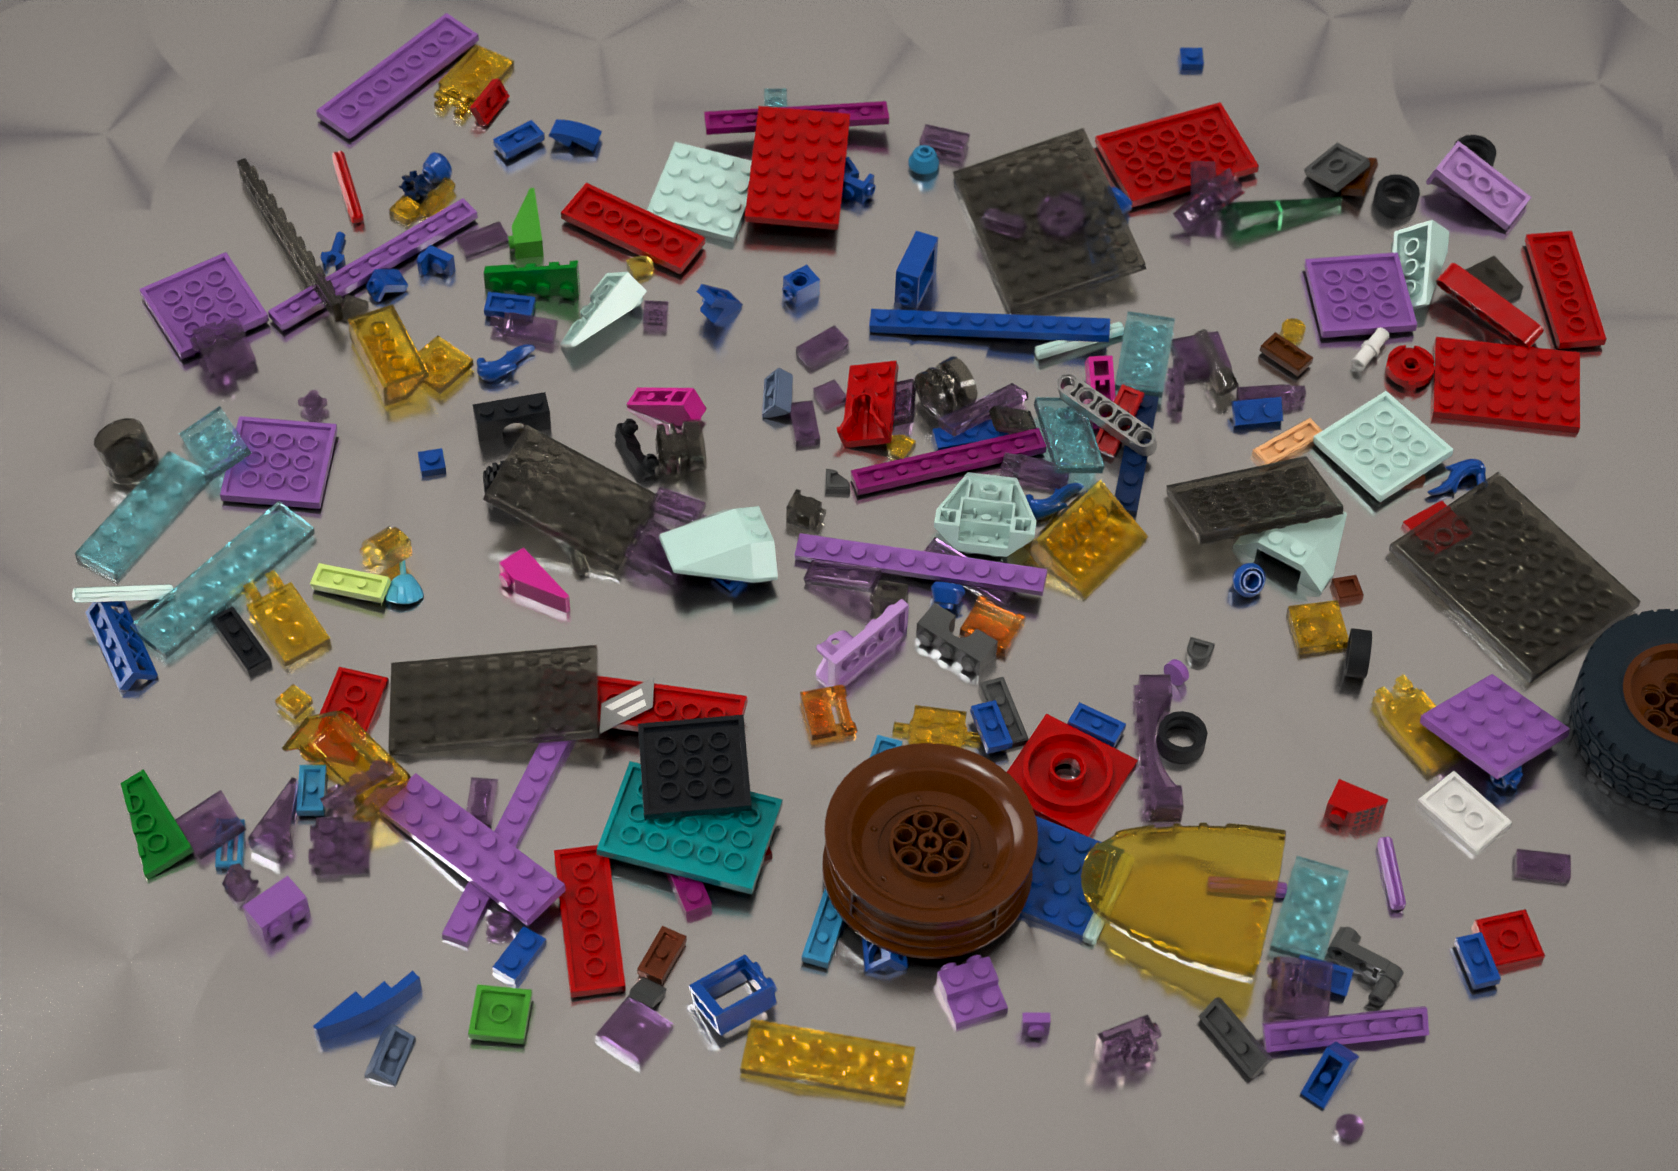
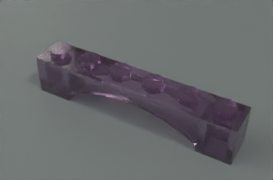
M1170 674L1139 675L1138 685L1133 686L1134 701L1138 700L1139 707L1135 708V720L1140 722L1141 729L1137 730V742L1142 744L1143 751L1139 752V764L1145 770V773L1141 775V786L1147 792V796L1143 798L1144 812L1149 813V822H1181L1184 809L1182 785H1176L1165 771L1156 744L1158 721L1163 712L1170 710L1173 695Z

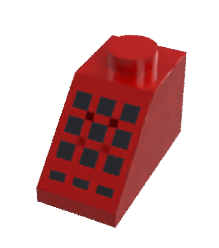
M1339 779L1327 803L1324 817L1330 819L1335 824H1342L1347 827L1383 817L1389 799Z

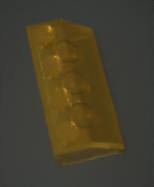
M391 304L347 319L350 339L384 405L388 406L408 399L429 377V371L394 305Z

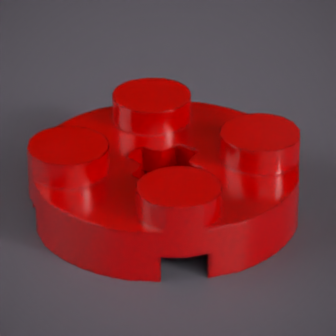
M1401 345L1389 353L1385 373L1393 382L1403 386L1405 390L1414 391L1417 387H1422L1431 381L1435 369L1434 358L1426 349L1414 345V348H1406V345ZM1405 364L1409 366L1413 364L1415 365L1414 369L1407 368Z

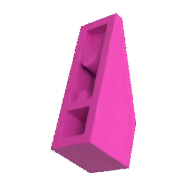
M1113 355L1088 357L1085 361L1086 383L1113 402L1116 397ZM1108 412L1103 413L1101 416L1106 417ZM1092 422L1093 430L1101 428Z
M637 388L626 404L629 409L676 426H696L707 409L694 388Z
M524 547L499 562V579L505 587L509 586L515 594L565 613L570 611L569 595Z

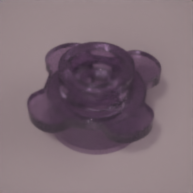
M311 390L305 397L298 399V405L304 407V411L309 415L321 413L323 407L327 406L328 403L327 399L322 398L317 390Z
M495 912L486 917V923L488 924L486 936L490 939L501 936L510 938L513 935V930L511 929L512 915L503 912Z

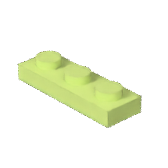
M318 563L310 582L313 590L383 603L391 584V580L387 576Z

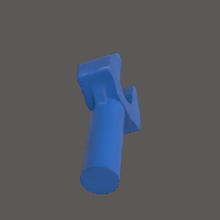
M343 232L336 233L331 251L321 253V263L324 270L327 269L330 261H335L336 271L344 267L345 256L340 254L345 239Z

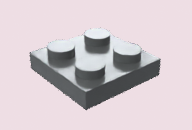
M1336 143L1309 164L1304 171L1307 177L1338 192L1370 166V162L1365 156Z

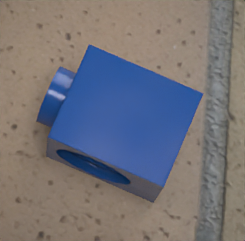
M805 265L783 276L782 293L787 300H791L798 307L820 295V279L808 265Z

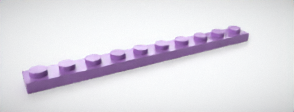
M462 198L268 310L269 317L282 331L286 330L367 283L374 269H391L429 245L434 244L477 219V211Z
M802 533L799 534L794 554L795 560L1038 596H1043L1047 579V569Z
M551 719L494 831L517 849L576 734V728ZM468 881L442 932V939L468 948L492 899Z

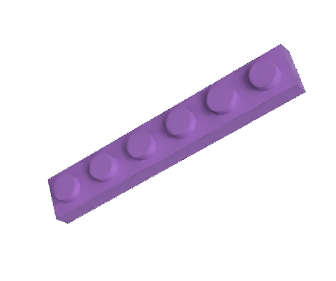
M1419 1006L1262 1023L1264 1049L1267 1052L1329 1046L1336 1041L1342 1045L1429 1035L1427 1007Z

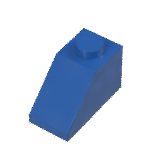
M1337 1041L1332 1043L1325 1049L1300 1094L1323 1109L1326 1108L1348 1078L1360 1056Z

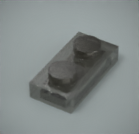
M996 405L989 410L996 431L1014 434L1037 428L1030 411Z

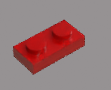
M492 79L469 108L479 126H487L510 95L500 79Z

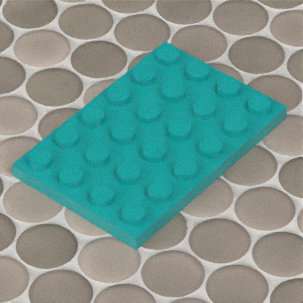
M630 761L599 841L597 855L752 894L783 805V799L750 791L752 811L645 820L641 764Z

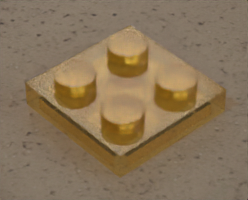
M437 335L404 363L407 372L437 393L442 394L472 368L474 363L472 358Z
M1338 600L1288 606L1287 615L1298 653L1347 648L1349 637Z

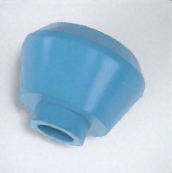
M927 145L916 147L908 159L910 169L919 175H929L935 172L940 163L935 150Z

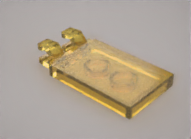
M476 44L438 82L439 89L434 93V98L438 100L434 102V106L443 109L448 105L450 98H454L456 100L453 102V106L457 109L453 111V115L462 118L492 79H500L502 81L514 68V60Z
M275 570L265 574L267 578L266 583L271 589V593L262 597L252 582L243 586L244 596L250 603L246 605L247 611L285 667L331 643L330 637L292 582L284 585Z
M1404 674L1395 680L1396 684L1393 686V690L1400 697L1395 701L1392 694L1384 686L1375 691L1376 696L1373 697V701L1381 710L1379 718L1428 775L1463 755L1420 724L1421 715L1436 707V705L1422 689H1414L1412 682Z

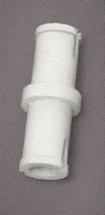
M1377 328L1370 339L1363 342L1361 350L1351 360L1352 366L1357 370L1363 371L1370 360L1377 357L1380 353L1379 349L1389 339V333L1383 328Z

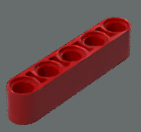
M1451 263L1436 280L1437 285L1444 292L1518 346H1526L1530 349L1544 332L1543 328L1535 320L1456 263Z

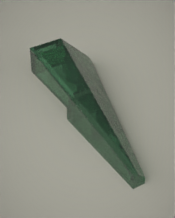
M1342 198L1218 201L1217 206L1226 221L1231 220L1236 229L1240 231L1276 220L1278 224L1329 210L1341 206Z

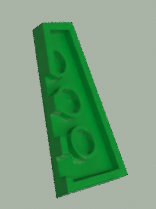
M578 260L570 261L569 265H560L559 262H549V266H537L536 263H527L526 266L520 268L511 264L485 266L484 269L485 289L579 299L580 296Z
M144 769L120 783L127 811L130 814L132 830L136 837L138 853L142 860L143 872L147 880L194 852V849Z

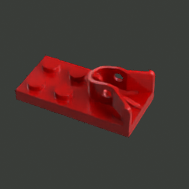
M897 361L850 366L844 421L840 427H837V433L844 448L891 443L899 369Z

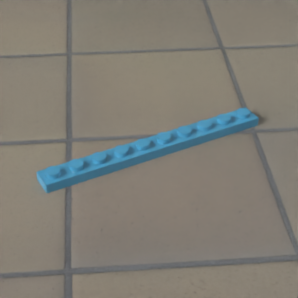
M877 735L870 757L882 751L902 746L903 741ZM826 888L813 921L801 962L828 969L844 920L832 905Z

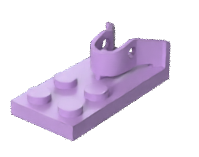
M1459 141L1426 181L1428 185L1432 184L1444 188L1453 196L1466 199L1504 230L1511 225L1532 198Z
M900 599L896 604L889 605L880 617L872 619L865 629L855 637L847 631L841 630L830 635L821 644H817L816 650L823 656V659L816 671V678L836 693L907 634L909 604ZM838 640L839 643L834 645L832 644V641Z

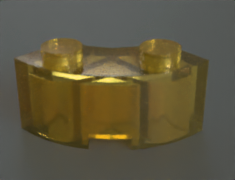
M390 526L364 540L362 547L359 548L360 554L365 561H370L375 568L383 565L387 570L413 555L411 540L397 527L391 529Z

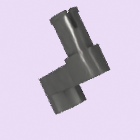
M1348 926L1340 927L1327 949L1329 955L1335 960L1376 980L1377 983L1369 994L1368 999L1374 1005L1384 1006L1391 990L1397 987L1404 975L1403 970L1390 960L1358 945L1361 941V936L1356 930Z

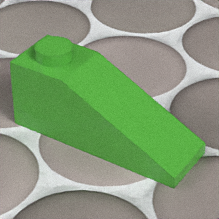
M534 188L529 189L512 224V236H508L509 249L514 250L515 259L544 256Z

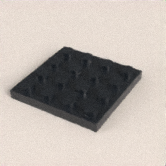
M744 715L638 724L645 820L752 811Z

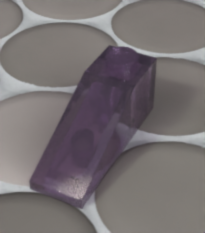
M1228 168L1209 181L1179 207L1173 215L1187 233L1245 193L1243 185L1231 168Z
M293 777L290 779L248 837L251 852L276 864H279L283 857H287L293 848L297 818V779Z

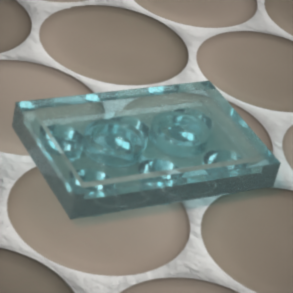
M220 406L179 433L210 482L251 454V451Z

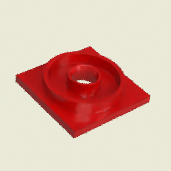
M1046 713L1007 773L1020 785L1028 797L1036 816L1091 837L1136 768L1138 760ZM1061 764H1069L1072 768L1080 770V774L1075 779H1063L1057 776L1055 767Z

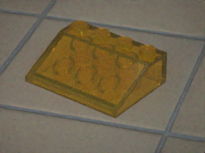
M1099 480L1086 488L1046 525L1032 541L1027 543L1024 548L1041 568L1047 569L1049 574L1081 598H1084L1142 544L1148 536L1106 485Z

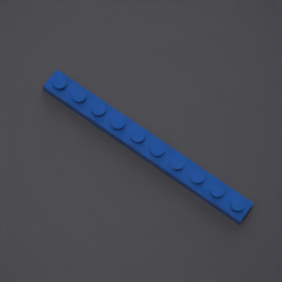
M871 309L869 332L1109 342L1110 318Z

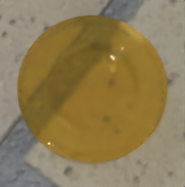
M1295 318L1285 320L1281 327L1282 337L1290 342L1302 340L1306 330L1305 324Z

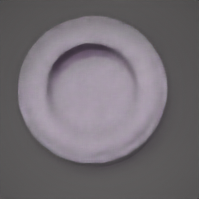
M1344 1114L1336 1122L1335 1135L1343 1143H1356L1362 1137L1364 1124L1356 1115Z

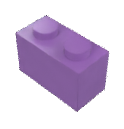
M288 875L243 905L246 920L264 941L279 935L285 927L294 921L301 920L310 911L307 897Z

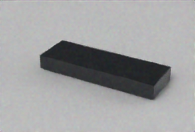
M233 606L210 617L211 623L248 675L272 664L269 655Z

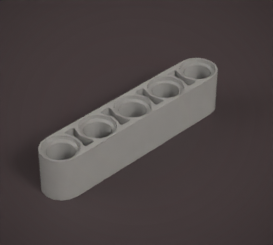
M1065 373L1057 379L1058 393L1063 402L1139 455L1150 456L1155 453L1157 449L1156 436L1149 426L1075 375ZM1068 385L1074 386L1072 390H1063ZM1085 399L1093 400L1089 404L1082 403ZM1105 412L1112 413V415L1109 417L1101 416ZM1125 425L1131 426L1127 431L1120 430ZM1142 439L1151 440L1148 444L1140 443Z

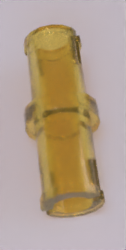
M444 178L435 189L430 190L427 194L428 197L417 208L419 214L422 217L426 216V218H429L437 207L445 203V198L456 188L455 183L451 179L447 180V178Z

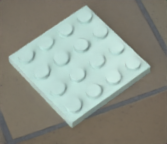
M675 142L647 211L697 234L734 243L745 216L752 161Z
M1387 391L1324 429L1313 438V443L1379 502L1451 457L1454 450Z

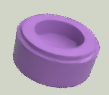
M1172 659L1164 666V674L1172 684L1180 686L1189 679V671L1181 661Z

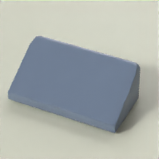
M781 368L776 369L764 379L762 417L765 419L791 412L793 375Z
M394 1024L387 1026L381 1034L364 1076L394 1086L415 1036Z

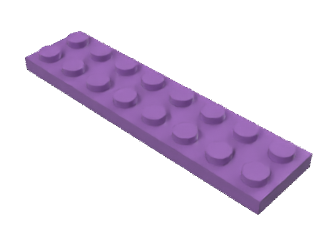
M445 13L317 109V117L346 138H352L479 41L478 34L448 13Z
M417 773L378 807L382 816L527 926L566 891L563 882Z

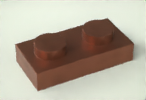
M662 926L638 966L637 974L662 985L686 944L687 936Z

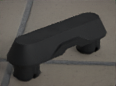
M627 418L624 423L617 424L615 438L636 474L641 478L652 476L655 474V468L659 465V460H657L654 454H647L646 456L642 453L641 445L634 434L638 430V425L635 420Z

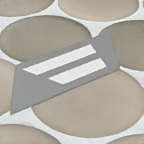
M655 677L601 703L599 734L653 707Z

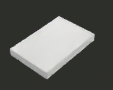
M1455 771L1451 772L1417 801V805L1474 856L1512 825L1510 819Z

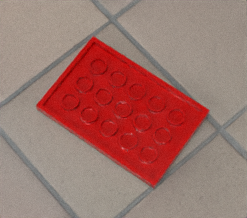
M1221 102L1095 136L1096 146L1121 190L1132 201V207L1258 172L1259 169L1258 163Z
M758 106L745 222L839 229L850 114Z
M1444 337L1435 338L1433 418L1579 433L1580 352L1536 347L1528 349L1526 346Z

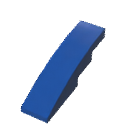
M411 971L392 988L383 981L364 998L355 991L313 1025L316 1039L322 1042L348 1034L396 1010L422 991L420 977L414 971Z

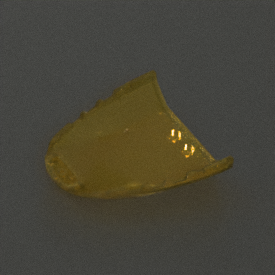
M1174 823L1171 827L1156 828L1154 825L1116 831L1114 836L1104 842H1097L1086 856L1081 873L1082 890L1087 903L1095 914L1142 945L1193 968L1253 984L1259 970L1281 875L1286 830L1227 823L1225 826H1209L1207 823H1200L1198 826H1182L1180 823Z

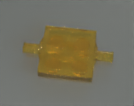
M915 705L914 716L910 724L894 721L893 733L908 734L909 744L937 743L960 748L965 745V741L981 744L978 732L967 731L965 724L966 711Z

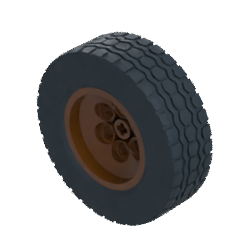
M1657 609L1656 612L1649 610L1641 612L1639 615L1637 613L1626 617L1624 621L1621 619L1606 629L1590 647L1573 688L1570 701V726L1578 750H1581L1582 757L1587 764L1590 763V768L1598 777H1602V781L1611 788L1615 787L1616 791L1620 794L1632 797V800L1643 805L1647 803L1649 807L1661 810L1666 808V811L1678 812V609H1674V611H1670V609Z

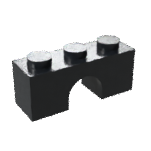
M545 392L473 404L474 422L479 442L503 438V429L513 423L524 424L527 433L551 429L550 410Z

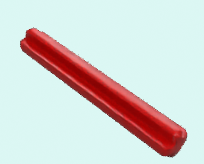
M342 151L334 152L332 160L351 222L354 224L362 223L364 220L345 154Z

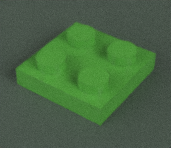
M477 984L468 1031L469 1039L524 1044L532 1001V990Z

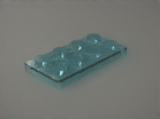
M1128 311L1115 391H1119L1121 385L1124 384L1145 393V395L1163 397L1175 318Z
M1036 397L1034 407L1055 473H1103L1105 466L1090 420L1060 398Z
M1300 856L1296 857L1270 951L1297 959L1300 958V954L1320 960L1325 959L1349 873L1348 870Z

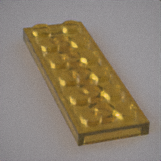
M751 1019L740 1073L906 1102L915 1047Z

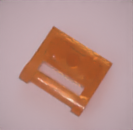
M979 596L973 609L961 626L959 634L968 637L977 628L997 640V652L1005 655L1023 627L1026 616L1020 613L1017 615L987 602V598ZM985 611L1011 623L1012 626L1007 627L981 615V613Z
M844 685L800 692V699L812 741L840 735L848 737L857 733L856 723L852 721L846 701L847 691ZM829 699L836 700L842 723H835Z

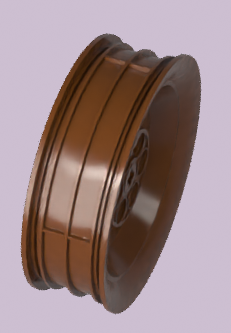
M918 743L894 747L875 754L856 766L841 781L831 797L825 818V847L822 863L823 879L830 901L840 917L857 934L872 944L896 954L915 958L937 959L963 955L996 940L1011 927L1021 914L1031 890L1032 866L1038 844L1036 817L1031 803L1020 785L1004 769L980 754L960 747L937 743Z

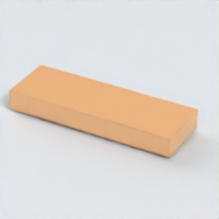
M1309 418L1256 447L1252 451V456L1268 471L1313 446L1314 436L1320 433L1322 429Z

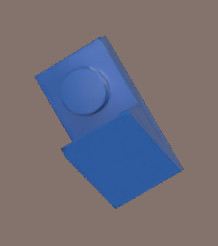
M701 284L696 291L703 298L702 302L704 304L701 306L700 311L712 323L719 322L739 310L743 305L729 290Z

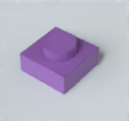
M1023 1012L1021 1035H1028L1033 1038L1049 1035L1050 1013Z

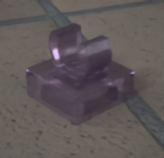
M240 863L230 865L222 882V885L236 903L245 901L248 893L254 891L259 883L258 879L252 880L250 878L252 871L249 869L244 870Z

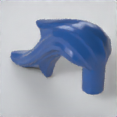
M529 344L518 346L511 351H507L502 358L496 361L486 362L484 358H478L476 361L477 374L484 381H494L516 369V363L532 353L536 347Z
M1467 459L1446 466L1445 468L1450 471L1447 480L1440 486L1427 491L1429 495H1439L1452 490L1456 494L1460 481L1466 476H1476L1477 488H1484L1487 486L1486 468L1483 462L1478 459Z
M1071 483L1060 489L1055 488L1053 495L1046 499L1034 500L1031 494L1025 497L1035 519L1040 520L1066 508L1068 505L1063 502L1081 491L1084 485L1081 483Z

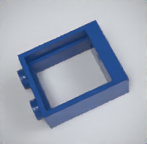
M919 231L915 232L896 270L894 302L917 309L937 267L938 237Z
M746 954L689 985L694 1005L720 1036L777 1005L775 997L777 987L770 977L766 978L760 965L756 961L752 962ZM747 980L757 990L725 1009H722L714 1000L716 997Z

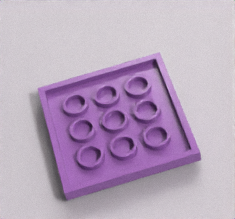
M227 252L139 289L141 297L181 359L269 321L268 314Z
M1398 252L1305 259L1304 267L1322 338L1374 334L1377 328H1383L1388 333L1416 331L1417 322Z
M239 416L220 492L221 501L320 509L338 431L337 424Z
M1493 674L1422 714L1420 718V724L1496 779L1501 778L1567 738L1570 728Z

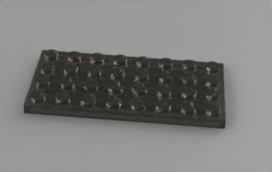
M597 645L391 663L388 744L390 756L599 738Z

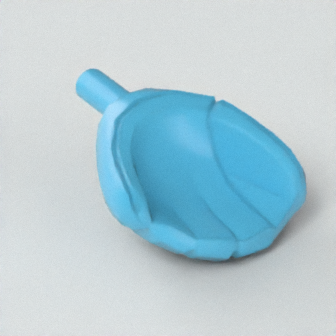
M401 559L399 560L400 575H397L391 581L385 601L397 604L418 602L424 596L423 590L417 580L411 574H407L405 560Z

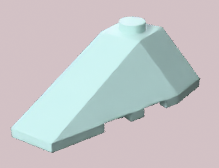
M1434 220L1394 231L1393 253L1398 252L1413 310L1429 305L1437 284L1436 280L1439 278L1448 253L1449 231Z
M628 272L606 273L590 294L591 303L583 306L581 309L582 318L572 324L561 345L563 347H575L627 312L637 308L642 303V297L647 290Z

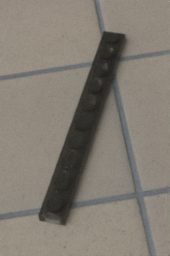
M246 158L237 161L241 180L335 323L343 320L342 309L345 308L342 297L340 295L336 296L332 282L330 280L326 281L322 267L320 265L316 266L312 252L306 251L304 240L301 236L297 237L293 223L287 222L283 208L277 207V201L273 193L269 194L265 181L263 179L259 180L255 166H250Z

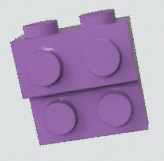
M974 955L967 959L965 964L958 966L955 963H948L937 974L938 987L956 1029L1008 1013V1006L998 985L999 978L989 956L982 958L981 955Z

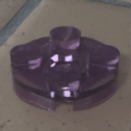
M1059 193V196L1053 198L1050 195L1039 204L1037 209L1039 227L1046 233L1060 236L1061 238L1070 237L1073 232L1081 227L1085 219L1082 202L1078 197L1069 193ZM1062 212H1065V216L1063 217H1057L1056 215L1057 213L1061 214Z

